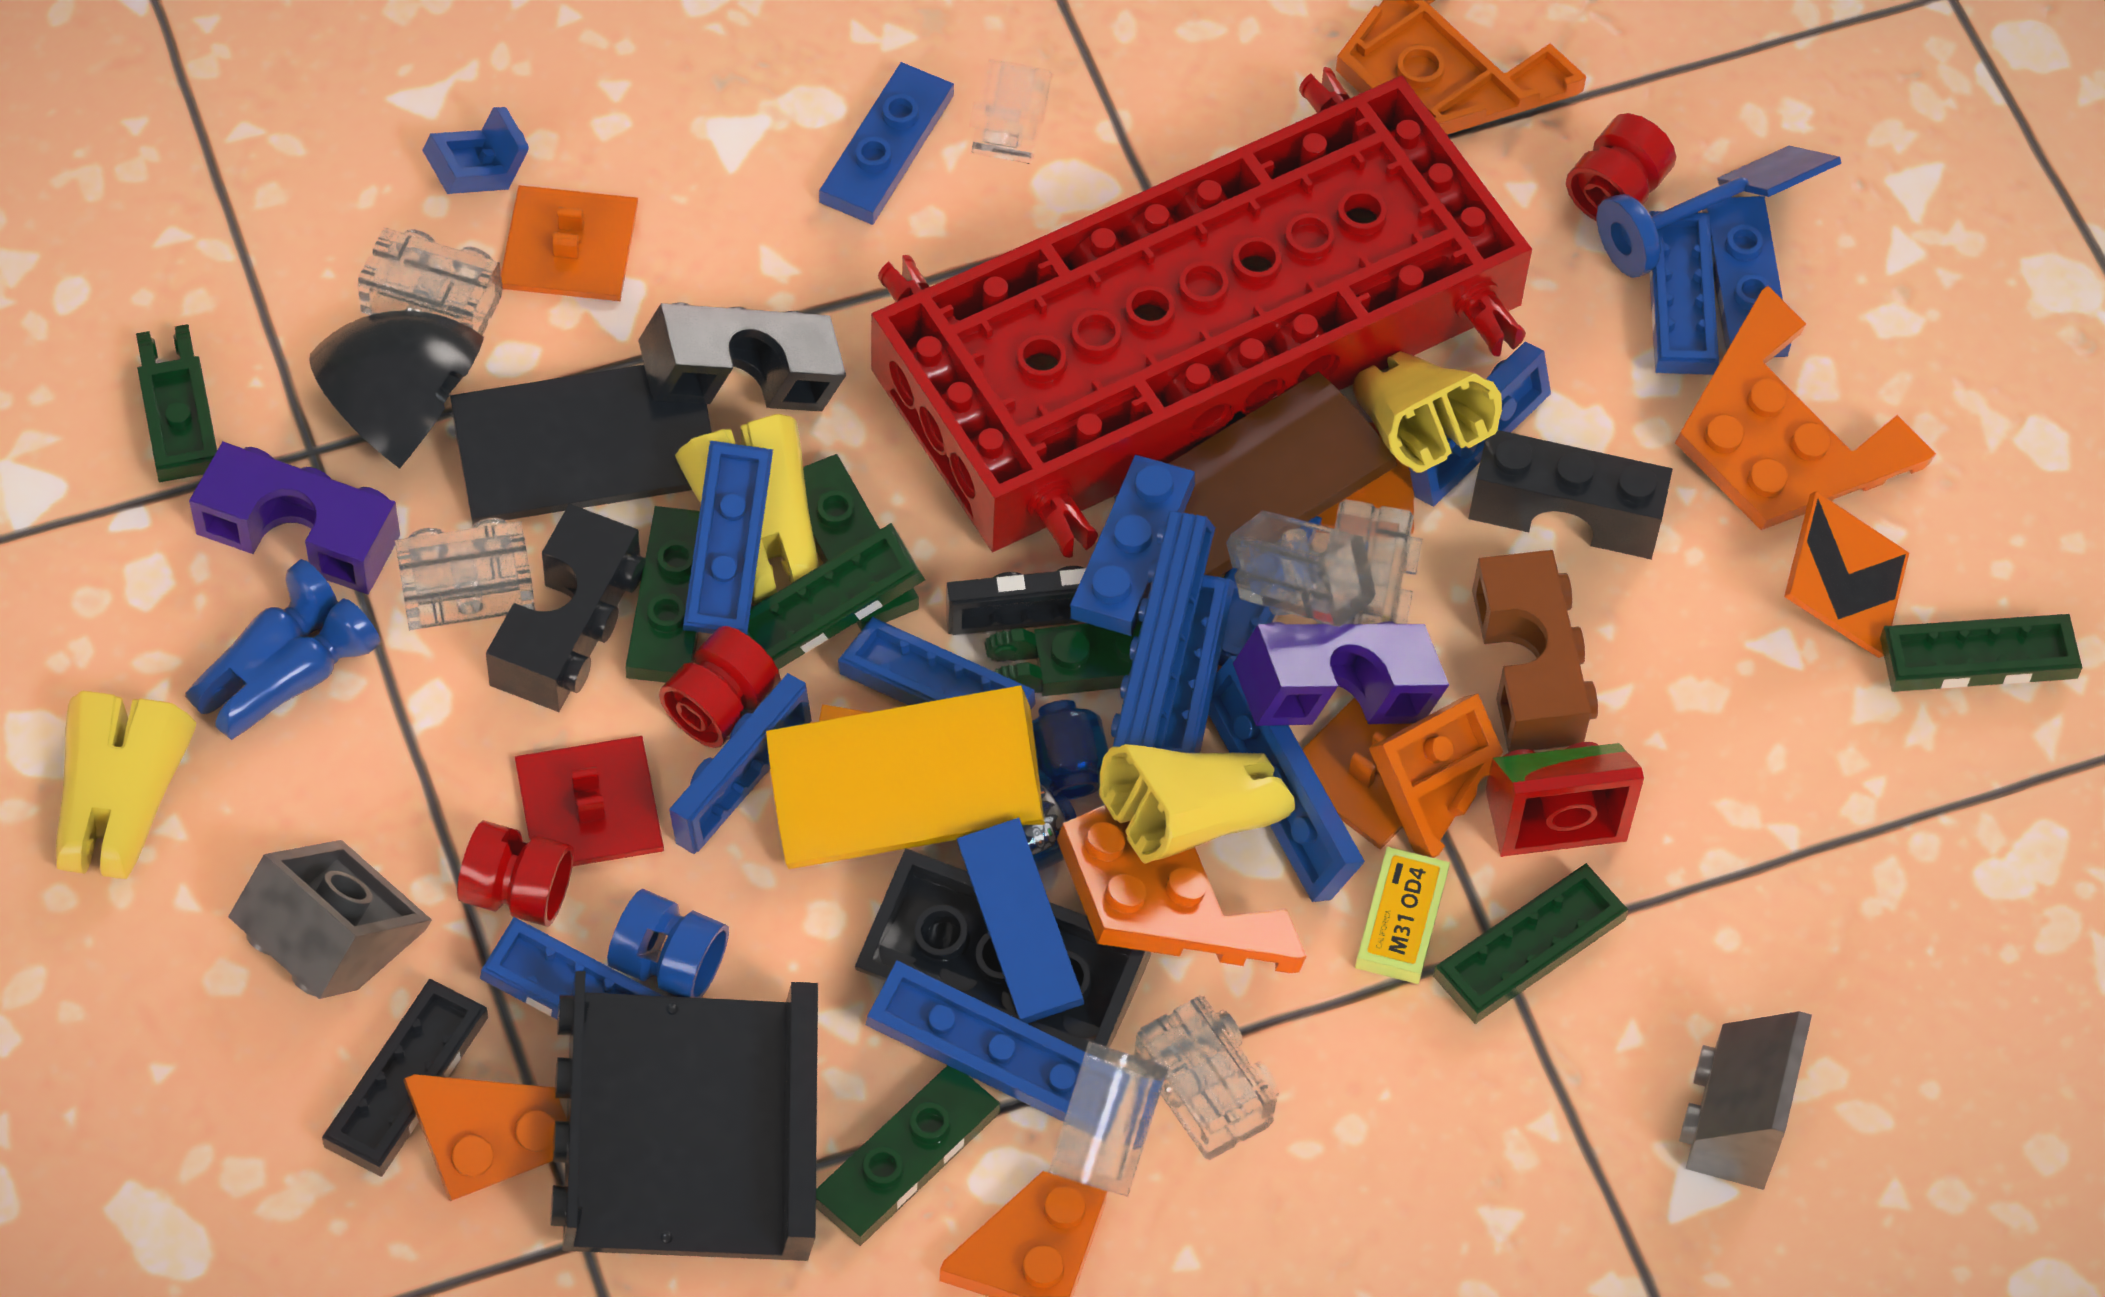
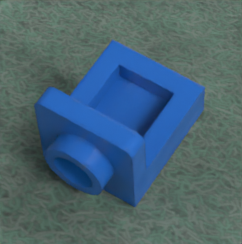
M493 107L482 130L430 133L422 151L446 193L456 194L509 190L528 153L529 146L524 134L516 125L506 107Z

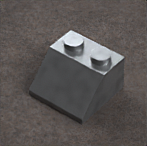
M343 840L264 854L228 916L230 920L246 933L248 942L255 949L272 956L292 975V981L299 989L318 999L359 990L425 932L432 921L429 916Z
M1796 1011L1725 1023L1722 1025L1715 1048L1706 1045L1702 1046L1693 1083L1705 1086L1701 1105L1688 1104L1679 1142L1691 1145L1685 1169L1750 1187L1765 1189L1786 1131L1812 1014Z

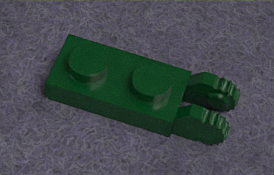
M188 324L174 326V344L176 354L180 356V359L156 363L158 354L155 339L151 337L150 331L136 333L142 365L137 367L159 483L204 475L217 452L199 356H194Z
M1138 620L1132 636L1087 623L1034 629V633L1023 628L1010 629V631L1003 630L1002 632L990 634V637L986 638L984 644L987 658H991V661L1005 662L1007 660L1036 659L1037 666L1029 662L1016 663L1015 665L1008 664V666L996 668L994 672L1034 689L1035 693H1042V697L1121 688L1123 677L1130 675L1133 663L1129 655L1130 645L1135 636L1139 637L1142 622Z

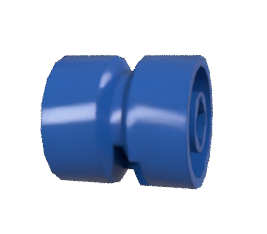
M642 888L629 901L618 921L609 945L607 963L609 967L643 982L654 975L657 977L659 989L677 997L702 998L722 962L729 938V926L694 910L683 917L680 915L677 903ZM666 935H668L666 942L662 948V951H660L662 944L666 938Z

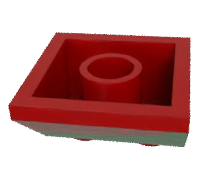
M1579 742L1563 750L1538 753L1529 749H1519L1511 751L1502 757L1492 758L1485 790L1500 856L1627 842L1644 781L1642 767L1620 743L1598 745L1594 742Z

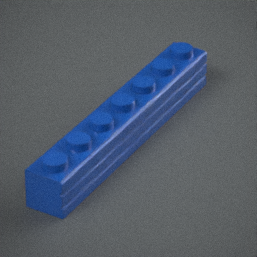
M1169 511L1167 521L1161 522L1159 526L1157 543L1160 545L1157 560H1152L1148 571V582L1151 584L1148 598H1143L1139 608V621L1142 622L1139 637L1135 636L1130 645L1129 655L1133 663L1130 675H1125L1121 683L1120 696L1124 699L1120 714H1115L1111 725V735L1115 737L1114 747L1128 744L1163 749L1215 532V526L1206 516Z

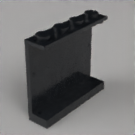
M575 971L572 994L559 995L557 1035H570L569 1058L557 1057L555 1075V1098L567 1099V1121H555L553 1135V1162L565 1163L564 1186H552L550 1225L563 1226L562 1251L808 1261L816 1238L818 983L791 982L786 1002L585 992L586 971Z

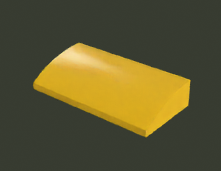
M1021 685L766 731L775 806L785 862L788 869L953 841L959 837L1016 818H1020L1023 828H1026L1027 825L1045 824L1031 709Z

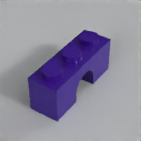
M223 441L189 500L197 535L254 554L264 535L276 526L286 523H298L311 528L305 540L308 562L327 581L369 595L400 537L396 502L390 500L380 491L370 487H360L358 489L332 480L327 474L316 468H298L275 460L261 449L255 447H245L243 449Z
M1390 621L1377 624H1341L1339 622H1326L1323 624L1271 622L1258 624L1233 662L1256 726L1313 725L1338 686L1347 690L1356 698L1368 724H1413L1430 714L1449 687L1448 680L1425 624H1396Z

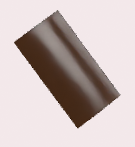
M1319 371L1168 463L1195 471V487L1184 513L1206 516L1215 526L1204 575L1215 577L1223 575L1397 466L1395 456L1390 452L1369 422Z

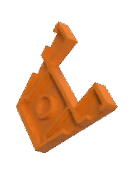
M1383 0L1379 6L1375 5L1338 54L1336 71L1360 94L1403 75L1447 135L1576 96L1584 91L1586 75L1551 43L1507 73H1503L1429 5L1435 0Z
M1769 286L1765 287L1759 294L1675 441V444L1760 530L1805 514L1809 496L1815 491L1831 501L1859 489L1867 491L1883 485L1888 478L1910 471L1912 474L1923 470L1936 455L1898 415L1892 418L1856 450L1851 451L1779 379L1766 363L1800 336L1806 323Z
M1105 805L1062 824L1057 842L1097 944L1180 956L1183 949L1216 953L1220 963L1244 966L1248 958L1274 962L1275 971L1300 972L1307 956L1287 909L1224 916L1195 847L1145 864L1140 860L1127 840L1125 830L1130 821L1120 823L1118 820L1115 821Z

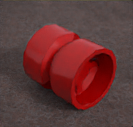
M1631 113L1618 114L1594 141L1593 151L1585 152L1567 174L1565 184L1568 194L1575 205L1596 222L1598 206L1603 200L1611 196L1627 194L1637 199L1643 205L1647 201L1649 193L1660 185L1675 166L1677 156L1674 145L1666 133L1650 120Z
M729 626L719 627L696 651L694 655L695 663L683 664L659 691L661 704L676 725L694 740L712 748L721 747L730 738L735 724L742 717L740 714L742 710H756L781 681L779 670L767 652L750 636Z
M482 820L475 828L463 857L457 885L458 901L496 912L505 904L508 905L512 917L549 927L557 917L567 892L573 868V847L569 844L537 835L526 843L523 842L521 832L517 829Z

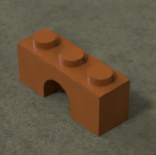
M1553 550L1478 558L1472 593L1484 644L1501 642L1520 644L1529 649L1537 658L1525 664L1503 666L1496 700L1508 753L1519 749L1542 750L1568 747L1584 742L1590 719H1596L1598 716V699L1593 681L1584 682L1580 665L1585 662V644L1581 628L1579 626L1571 627L1568 611L1572 608V588L1568 574L1558 573Z

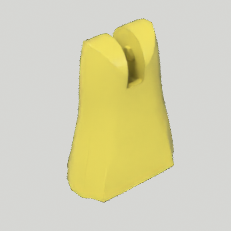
M1400 351L1388 357L1389 371L1383 373L1376 366L1372 365L1359 372L1354 378L1353 392L1361 408L1372 419L1383 442L1400 463L1411 468L1416 473H1421L1446 461L1447 456L1452 454L1446 435L1460 448H1471L1495 435L1498 431L1502 412L1501 393L1494 382L1484 379L1476 373L1442 368L1424 359Z
M774 414L741 425L740 445L773 449L752 596L753 605L759 604L777 593L772 564H769V559L782 557L783 561L781 563L790 583L818 568L816 546L807 503L797 421L791 416ZM722 429L695 437L683 445L675 454L678 464L700 504L710 441L736 444L731 429Z
M83 690L70 699L66 715L63 791L56 838L57 869L85 874L92 860L96 839L103 838L100 858L102 876L118 879L128 878L144 847L166 789L194 734L196 721L187 712L170 702L140 698L132 700L128 718L123 699L114 694Z
M1125 744L1120 747L1112 746L1104 755L1100 769L1099 796L1115 821L1118 820L1120 823L1130 821L1125 830L1127 840L1140 860L1145 864L1179 854L1224 835L1270 826L1285 819L1295 810L1293 795L1281 778L1273 777L1274 767L1264 753H1187Z

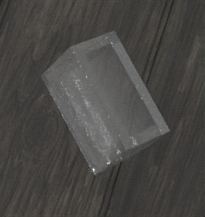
M1089 1041L1048 1173L1129 1197L1169 1067Z

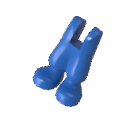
M300 559L287 570L285 581L290 597L289 606L285 609L270 607L260 612L235 642L185 692L187 700L201 714L211 713L224 704L215 720V727L231 740L247 731L286 701L326 680L332 674L334 664L340 658L367 655L380 645V637L377 630L362 610L348 599L343 598L338 602L331 586L323 575L306 560ZM322 628L320 633L314 638L308 637L313 631Z

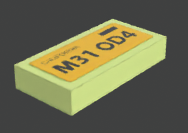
M1387 846L1355 965L1356 969L1419 984L1450 862Z

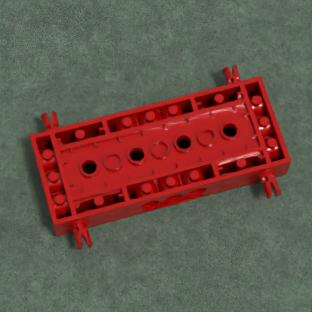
M1323 68L1322 83L1310 73L1301 82L1299 92L1308 100L1316 114L929 287L916 267L915 261L909 255H902V275L889 261L881 268L878 279L889 291L895 303L871 313V370L992 553L1044 528L1048 529L1064 557H1073L1074 538L1087 551L1097 541L1098 533L1089 524L1081 511L1119 493L1135 454L1168 464L1318 371L1338 390L1352 385L1357 374L1372 365L1381 371L1389 368L1387 359L1397 352L1401 351L1414 356L1472 328L1477 330L1488 345L1489 351L1496 357L1501 355L1503 340L1513 350L1522 343L1526 332L1521 325H1518L1509 311L1522 304L1532 248L1403 75L1350 98L1336 79L1335 73L1331 68ZM1360 208L1365 211H1372L1377 216V219L1370 223H1357L1352 221L1346 213L1351 209ZM1249 256H1259L1269 260L1273 266L1266 271L1255 272L1246 269L1241 264V261ZM1152 304L1155 307L1159 306L1162 308L1166 315L1161 319L1148 321L1139 318L1134 313V310L1141 305ZM1042 353L1054 357L1058 364L1049 370H1036L1030 367L1025 360L1034 354Z

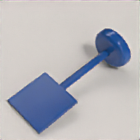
M1789 145L1718 177L1717 181L1720 186L1652 217L1637 199L1627 194L1614 195L1603 200L1598 206L1596 217L1598 233L1605 251L1615 266L1631 278L1641 277L1651 272L1660 260L1661 245L1658 230L1743 191L1770 197L1842 164L1840 156Z

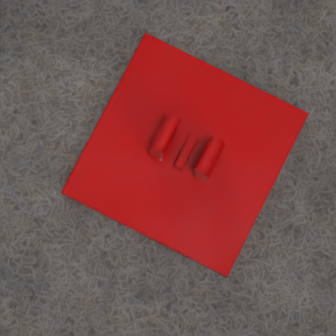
M643 736L515 756L529 841L537 835L571 845L574 850L573 866L664 851Z

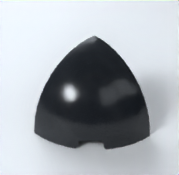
M411 310L388 311L362 317L334 331L310 353L309 361L318 385L340 415L373 448L400 469L445 410L443 404L448 399L451 391L468 374L480 351L484 336L472 328L442 315Z

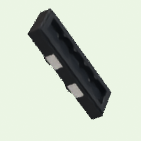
M1066 566L1054 572L1024 575L1018 572H1004L993 578L947 582L946 621L948 634L960 635L1081 622L1071 619L1070 604L1086 568L1082 566Z
M429 978L322 1136L324 1148L382 1177L419 1122L403 1079L414 1074L449 1077L487 1021V1007Z

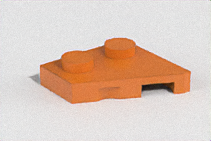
M1478 693L1464 696L1369 747L1414 853L1432 858L1440 855L1445 847L1440 840L1455 816L1465 815L1477 795L1479 782L1482 778L1489 775L1492 758L1501 757L1503 753Z
M417 1074L403 1079L449 1201L461 1198L553 1161L555 1121H567L559 1098H555V1087Z
M1042 1171L943 1261L940 1268L939 1281L988 1297H1073L1106 1204L1107 1191Z

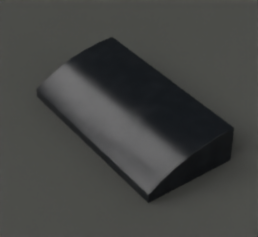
M644 365L450 395L453 423L472 526L561 512L566 510L569 503L585 508L690 491L692 488L683 474L675 454L691 439L712 433L707 404L653 401Z
M905 848L857 959L855 969L886 981L895 962L898 960L1019 1019L967 871ZM1049 902L1078 981L1084 1004L1027 1024L1103 1060L1126 1015L1151 957V952L1097 944L1086 915Z

